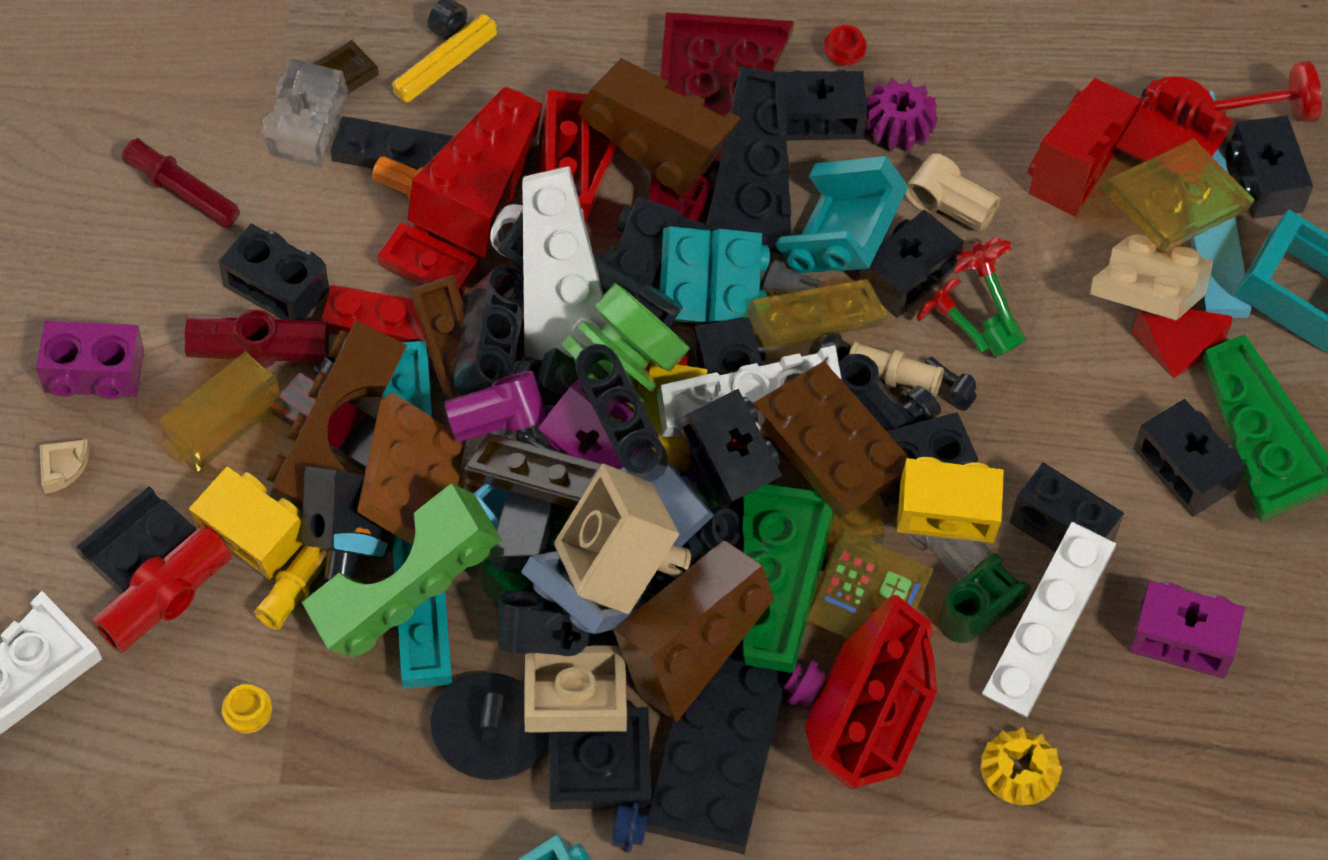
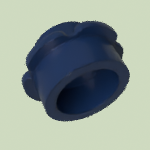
M634 803L633 807L618 805L616 810L611 846L625 848L626 853L632 850L633 844L642 846L645 837L647 815L638 814L639 805L637 803Z

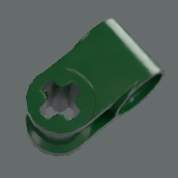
M997 553L991 554L980 562L972 572L952 585L948 590L939 619L940 630L952 641L958 643L970 642L1000 618L1008 616L1017 609L1029 595L1031 586L1025 581L1019 582L1001 565L1003 559ZM956 609L967 610L972 615H963L956 611Z

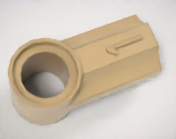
M941 154L928 156L908 182V189L905 193L908 201L921 211L925 209L929 213H934L939 209L978 232L984 231L992 221L1001 199L999 196L962 177L958 166L948 157Z

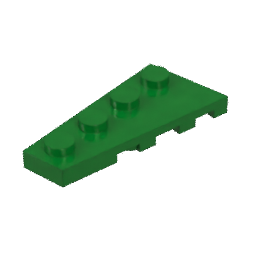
M765 484L743 496L744 554L763 566L774 600L743 638L745 664L749 666L794 673L835 512L815 491Z

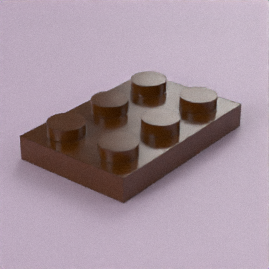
M825 361L753 402L758 415L757 423L839 518H842L899 482L906 459H910Z

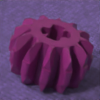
M891 77L887 86L876 84L875 89L872 90V95L868 96L866 100L867 119L865 132L873 134L875 145L887 142L891 152L897 145L903 146L908 152L914 147V143L924 146L929 139V134H932L933 130L936 129L938 120L936 116V97L928 96L926 85L913 87L910 78L904 84H899L893 77Z

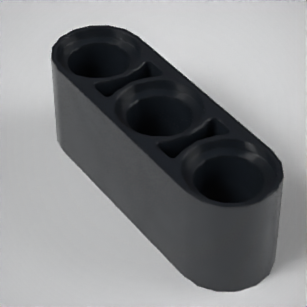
M497 266L469 292L454 373V384L461 396L490 388L497 380L511 375L512 367L515 363L524 310V278L516 269L510 266Z
M604 344L587 346L576 358V373L619 461L629 474L649 482L657 480L667 469V452L622 362L613 349ZM604 360L612 363V371L605 379L596 381L589 378V371L596 362ZM621 403L633 405V415L627 422L616 424L610 421V414L615 406ZM641 446L655 448V458L651 464L645 467H635L632 465L631 459L636 449Z

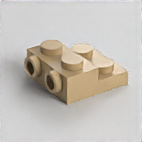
M1145 235L1127 236L1112 248L1109 265L1093 277L1090 294L1178 320L1206 295L1213 261L1202 258L1200 253L1194 249L1186 247L1171 249L1159 245L1154 238Z
M586 646L581 653L569 657L539 653L525 654V732L627 731L625 659L620 646Z

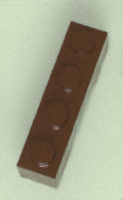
M355 320L349 334L340 330L328 354L335 358L336 361L329 375L322 371L319 372L308 394V397L316 401L308 416L299 412L287 438L295 441L288 457L278 454L266 480L274 483L269 495L276 501L284 498L303 513L306 466L346 471L334 456L329 445L327 435L329 418L340 406L348 401L363 397L382 398L407 347L406 344Z

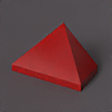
M1138 309L1132 327V334L1174 379L1200 363L1206 349L1225 342L1232 324V316L1189 309L1178 320H1173Z

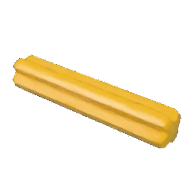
M486 14L479 15L392 83L395 96L403 103H408L496 36L497 25L494 20L490 19Z

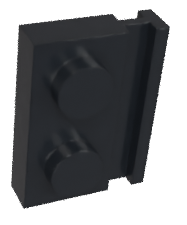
M149 486L77 545L76 548L83 560L86 559L102 578L116 591L123 594L130 588L132 576L143 563L153 557L165 558L192 535L196 528L166 500H161Z

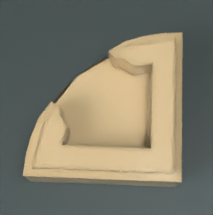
M87 439L40 445L41 483L44 494L53 493L67 487L82 474L90 455V446Z

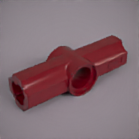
M259 309L248 310L238 318L189 316L186 319L184 350L188 358L241 360L249 368L264 369L273 365L276 361L321 363L325 355L329 353L328 321L274 319L271 314ZM255 338H264L259 341H251Z

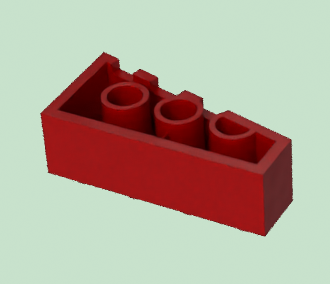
M504 86L412 179L407 221L486 258L491 247L490 236L495 218L501 209L510 205L518 180L522 178L537 145L543 103Z

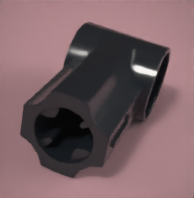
M851 354L845 356L840 361L841 380L886 431L915 423L913 417L878 378L879 368L874 360L863 354ZM848 380L857 381L863 386L852 385Z

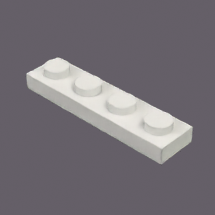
M1071 522L982 693L983 698L1027 720L1116 548V543Z

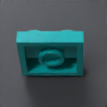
M672 226L663 228L660 292L682 304V310L674 321L709 324L750 317L752 326L758 325V317L762 318L767 309V294L764 290H759L760 272L766 271L770 259L768 246L762 244V233L727 229L709 231Z

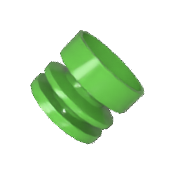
M616 282L595 305L599 314L608 323L602 331L583 320L577 325L592 340L589 345L604 344L612 348L622 362L631 382L636 379L652 392L656 389L657 385L645 370V367L652 362L660 368L671 372L691 349L669 327ZM570 334L562 342V345L572 355L576 363V358L586 346ZM604 360L596 362L589 371V378L596 381L605 379L612 371V363ZM637 392V394H638V396H639L641 402L643 403L645 400H644L643 397Z

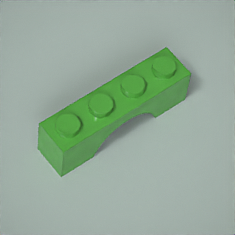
M451 483L414 512L415 538L412 550L403 566L391 577L378 583L365 584L362 581L338 573L302 602L328 650L350 657L368 652L376 645L377 638L391 627L398 626L409 620L414 614V609L429 597L439 595L447 590L452 583V579L467 567L475 566L487 558L490 549L502 539L474 493Z

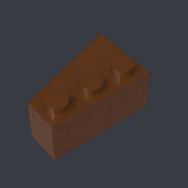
M620 58L590 89L578 114L587 120L592 128L600 131L618 145L628 157L635 159L654 174L663 185L671 188L683 197L713 164L741 117L731 112L723 117L703 107L705 99L694 94L687 99L667 89L668 81Z
M723 540L613 629L639 696L675 723L679 721L774 600L763 566Z

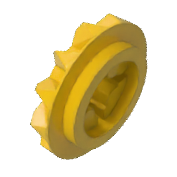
M1024 727L1007 733L1002 730L996 738L987 743L981 758V773L987 787L998 798L1015 805H1032L1045 800L1056 789L1062 770L1057 748H1052L1045 741L1043 733L1034 735L1026 732ZM1031 754L1029 767L1033 772L1025 769L1021 774H1017L1012 779L1014 762L1010 758L1019 760L1023 755Z

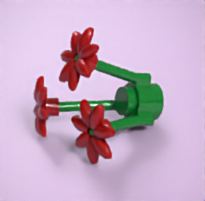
M994 237L986 242L985 245L974 243L972 250L962 251L956 256L958 262L954 269L955 274L969 268L970 270L976 269L979 277H984L997 308L998 314L981 323L985 332L981 334L955 308L957 303L950 297V293L962 282L958 278L949 280L942 289L936 292L935 299L928 300L923 305V308L917 315V321L920 322L937 309L944 317L948 315L973 340L980 353L990 348L995 358L1027 341L1015 318L1012 316L995 272V260L999 259L1002 254L1012 250L1010 247L1012 245L1011 242Z

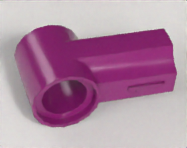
M532 371L504 377L494 382L490 388L445 401L449 423L457 443L504 428L507 431L528 428L543 422L547 417Z

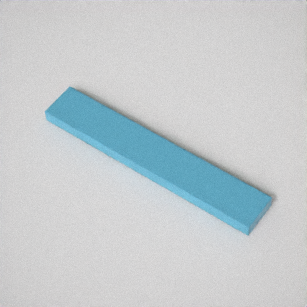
M1209 91L1210 95L1215 101L1214 91ZM1221 143L1195 187L1192 188L1182 182L1181 185L1192 249L1198 251L1202 258L1213 261L1206 295L1200 299L1202 311L1231 315L1232 318H1248L1251 312V305L1234 295L1245 276V269L1223 143Z

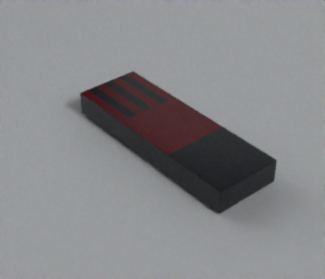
M299 373L269 406L273 414L291 426L299 412L308 416L316 401L308 397L314 381ZM349 402L340 406L328 421L327 435L331 450L366 472L377 419Z

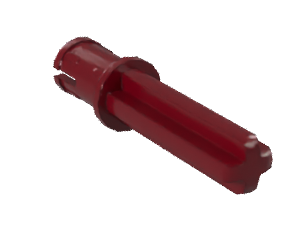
M136 138V140L132 139L124 148L121 156L122 161L148 177L151 185L155 188L164 187L224 228H230L239 218L240 210L237 204L179 167L177 160L173 156L165 157L139 138Z

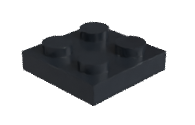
M626 707L627 731L549 732L550 810L617 808L618 805L633 807L634 803H637L639 808L651 807L649 707Z

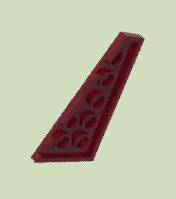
M666 12L660 78L669 82L667 89L687 99L692 94L705 99L703 107L725 117L731 112L740 66L774 72L793 33L794 21ZM723 148L710 168L683 197L671 188L663 185L652 174L649 200L680 210L681 216L699 222L714 193Z

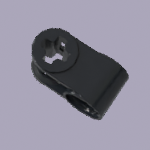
M512 591L502 594L499 598L498 647L503 651L515 654L539 653L565 657L575 656L581 653L587 646L590 633L578 628L571 621V614L557 602L549 601L537 593ZM568 622L572 623L573 631L569 630ZM568 640L572 641L570 645H567Z

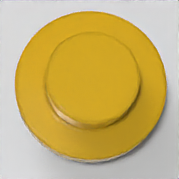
M250 684L239 685L233 688L223 700V719L226 725L235 732L243 734L257 732L266 726L272 716L271 699L263 689Z

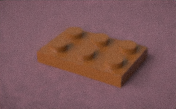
M390 393L380 401L357 512L413 546L415 538L414 512L452 483L458 486L466 440L457 443L451 429L395 393Z

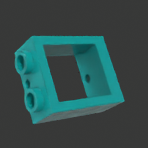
M1289 209L1268 234L1234 295L1325 353H1328V315L1271 280L1286 251L1328 277V233Z

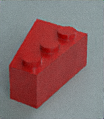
M1095 77L1083 91L1078 90L1067 111L1042 139L1040 148L1030 163L1027 173L1033 177L1029 194L1076 217L1119 149L1115 148V145L1137 113L1141 99Z
M547 90L539 126L538 173L570 166L586 225L619 146L603 133L592 128L587 120L578 114L588 94Z

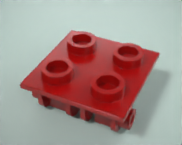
M1153 79L1145 93L1146 99L1120 137L1115 148L1194 188L1235 123V120L1226 116V111L1222 110L1219 112L1203 104V99L1198 98L1195 100L1191 98V93L1186 92L1183 94L1168 86V81L1163 79L1160 82Z

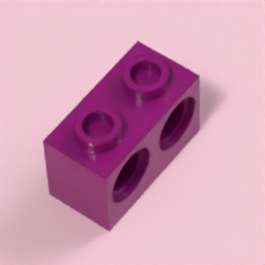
M44 321L36 366L43 392L52 393L60 397H71L75 394L99 395L106 399H118L122 396L137 397L144 356V346L139 326L130 324ZM73 360L69 363L61 364L64 361ZM113 362H120L114 366H107Z

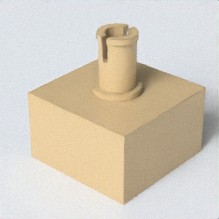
M606 464L601 465L554 542L579 597L628 615L656 571L663 572L676 579L684 573L683 570L677 569L676 565L687 570L691 560V554L687 548L673 545L679 536V532L653 483Z

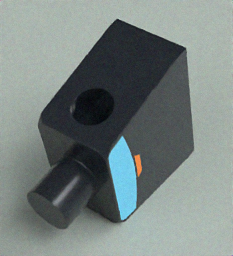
M306 466L304 474L302 541L305 546L329 550L324 579L331 580L338 573L354 578L357 556L362 555L382 559L387 554L393 533L357 512L365 476Z

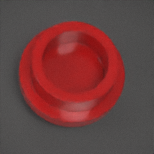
M847 24L836 26L824 40V53L835 64L850 66L859 63L865 57L867 43L862 32L855 26Z

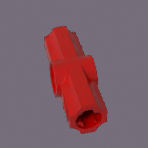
M202 525L165 558L153 557L143 563L132 576L130 588L92 619L94 628L115 651L118 650L123 653L161 619L171 621L180 616L192 603L196 589L232 559L230 550L217 533L210 527L206 528Z

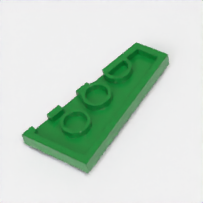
M1246 334L1206 349L1202 361L1233 448L1238 452L1242 463L1246 466L1243 476L1259 521L1263 522L1327 494V452Z

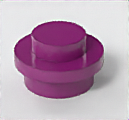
M810 659L805 666L799 663L796 664L794 673L789 674L783 689L790 692L786 702L793 706L799 703L807 708L813 701L826 676L825 672L817 668L818 663Z

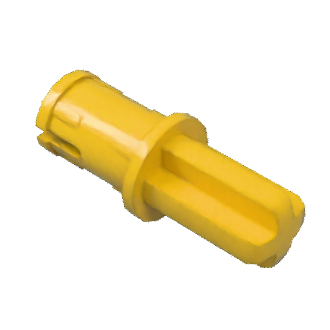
M304 546L286 571H279L276 575V584L254 610L256 618L263 625L273 630H280L300 600H306L310 596L309 587L325 567L328 550Z

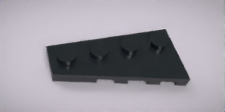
M740 66L731 113L741 117L723 146L707 225L718 229L762 233V244L767 245L770 252L782 254L776 247L777 241L780 237L792 236L784 75Z

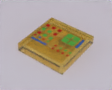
M842 530L814 594L808 622L848 639L892 595L897 594L917 610L933 569L848 530Z

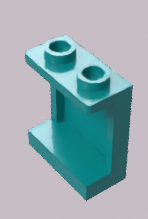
M887 156L815 163L809 178L822 195L802 235L780 237L776 247L785 257L790 267L797 273L869 269L908 189V185Z

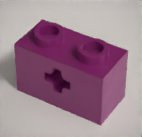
M578 379L570 386L538 429L546 435L550 445L562 453H568L577 458L606 464L621 470L624 466L619 461ZM622 403L618 404L611 411L610 421L616 424L625 423L631 419L633 412ZM594 430L600 434L598 439L592 435ZM641 446L638 449H636L632 455V458L637 453H639L645 446Z
M1149 580L1140 604L1129 652L1225 679L1235 657L1245 607L1233 604L1229 599L1222 596H1204L1186 591L1174 583H1157Z

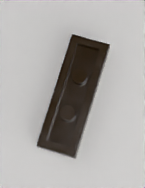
M488 433L464 469L470 480L575 509L602 464Z

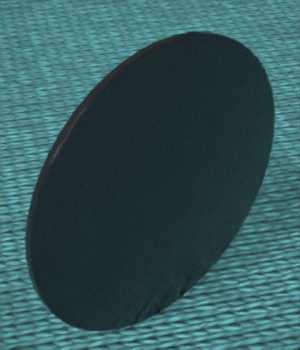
M477 673L453 682L437 698L430 718L431 737L441 757L457 771L482 780L507 779L529 769L543 754L548 742L549 732H525V684L513 677L499 673Z

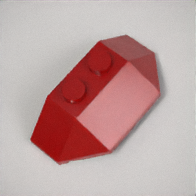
M897 594L890 596L842 645L804 725L813 761L849 789L863 787L901 775L937 695L935 658L930 642V637H933L932 622Z

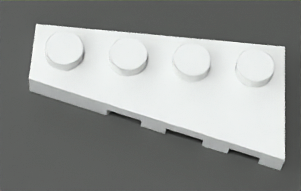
M568 166L525 176L522 182L525 357H531L534 360H543L544 354L555 347L572 357L562 345V342L569 334L587 347L592 340L577 326L582 320L592 324L601 331L608 324L595 307L604 294L571 169Z
M836 346L821 348L818 353L801 357L800 353L782 357L780 362L764 366H758L757 363L742 366L738 372L719 375L716 372L661 385L656 395L662 437H683L675 421L676 419L736 389H739L742 397H747L753 404V402L823 361L841 379ZM756 423L762 437H769L762 427Z
M43 591L31 602L33 609L20 623L13 621L0 635L3 640L0 644V735L102 660L98 648Z

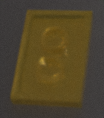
M1195 139L1109 178L1102 189L1163 253L1247 211L1255 200Z

